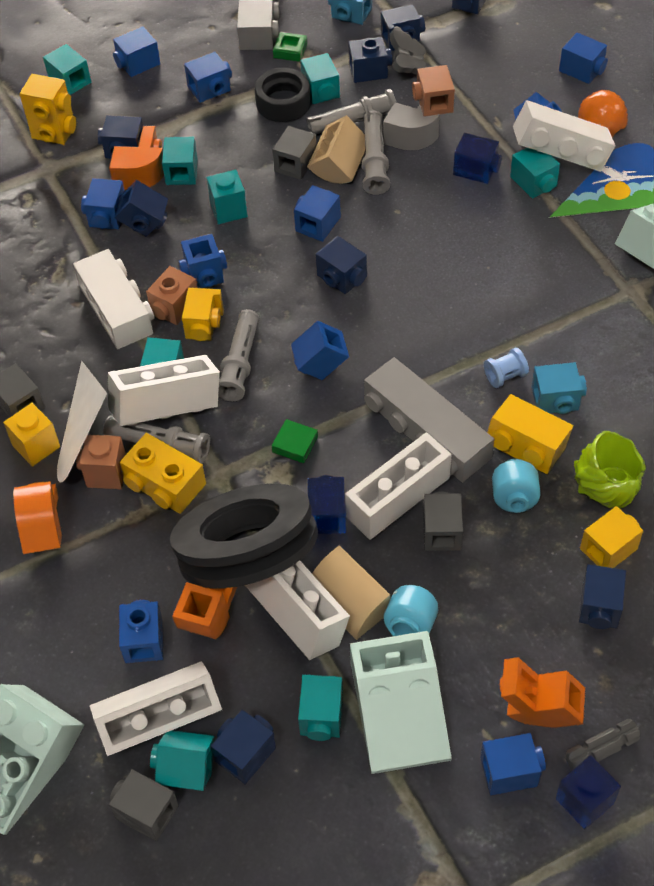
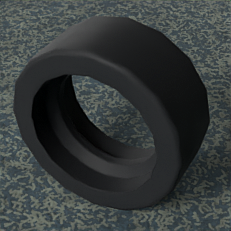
M277 68L262 74L256 81L254 89L256 107L259 113L266 119L275 122H288L305 115L310 108V83L307 77L300 71L291 68ZM280 90H290L297 93L296 96L285 100L268 97L271 93Z

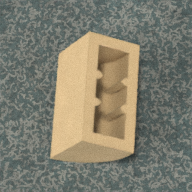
M347 115L326 125L307 167L315 175L326 181L339 184L352 182L366 150L365 134Z
M339 545L319 563L312 574L350 615L346 630L357 640L384 618V612L390 601V594Z

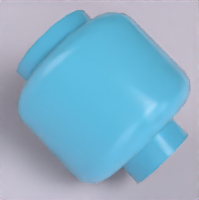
M510 459L500 464L494 470L492 476L493 496L495 503L501 509L520 513L533 508L538 503L541 496L539 475L533 464L521 459Z
M416 585L400 586L393 592L384 612V624L392 636L423 631L430 633L439 611L438 602L423 587Z

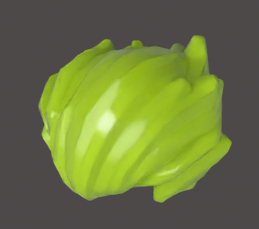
M603 431L596 436L592 444H588L586 449H582L580 459L574 460L576 473L574 478L579 484V494H586L590 499L598 501L608 508H614L615 506L623 508L633 501L641 489L642 477L646 470L645 461L637 451L632 440L616 432Z

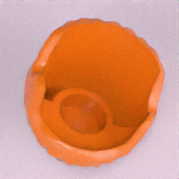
M599 90L593 92L582 101L578 111V118L607 127L613 137L619 130L626 128L628 110L624 101L615 92Z

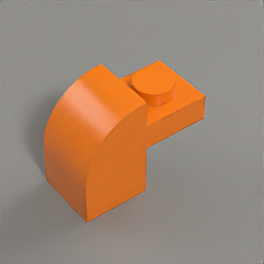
M143 126L139 147L114 146L109 167L112 180L123 181L124 190H127L136 180L148 187H152L164 177L162 140L157 139L155 126Z
M51 481L14 487V510L23 554L60 548L62 532L56 509L58 502L56 484H51Z
M186 582L172 616L176 627L184 631L217 639L224 631L230 618L228 610L237 587L205 588Z
M519 657L504 659L503 676L500 678L501 697L508 702L507 716L524 724L550 728L583 724L585 687L567 670L538 675Z

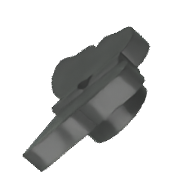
M395 26L390 33V42L395 49L393 68L399 73L405 72L410 74L412 72L417 74V69L428 67L423 61L426 49L424 45L416 39H412L400 27Z

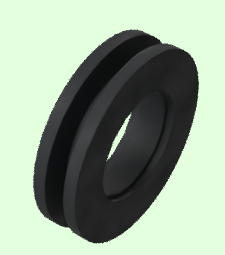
M259 484L228 491L196 506L175 525L170 536V542L178 558L177 561L181 574L188 582L205 588H232L262 581L296 564L314 546L318 537V528L312 515L309 498L304 491L286 484ZM266 527L248 537L224 541L242 531Z

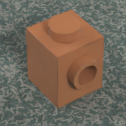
M447 65L417 69V82L412 83L414 100H419L423 116L453 113L455 89Z
M169 266L146 291L154 316L160 320H167L178 325L182 320L188 287L198 288L196 278Z
M87 435L83 448L80 449L76 458L77 469L82 470L87 488L122 489L124 477L120 461L126 453L121 436Z

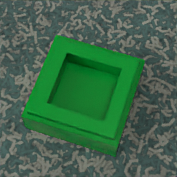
M280 32L273 48V58L300 62L307 46V36Z
M286 419L271 445L272 453L305 463L318 438V430Z

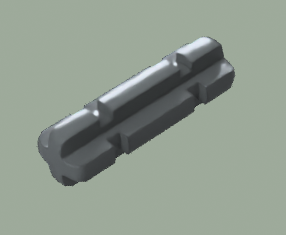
M626 719L616 724L617 728L611 727L584 741L583 746L578 744L568 749L565 755L567 764L573 772L581 767L584 770L589 767V763L595 764L622 750L621 746L627 747L640 739L641 732L632 719Z

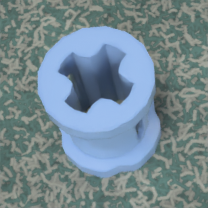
M517 347L511 349L509 354L496 360L490 358L484 361L487 379L495 388L503 386L506 380L516 376L522 378L529 373L527 360L522 351Z

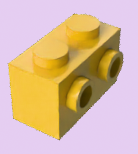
M31 74L19 93L32 139L65 145L70 134H73L76 129V117L73 116L71 96L67 91L65 80Z
M510 394L491 418L487 433L494 438L493 447L516 459L527 461L533 464L537 470L548 474L564 452L574 425Z
M147 432L120 461L124 477L123 481L131 490L137 493L142 491L152 497L153 501L161 508H171L179 514L186 509L206 485L203 464Z

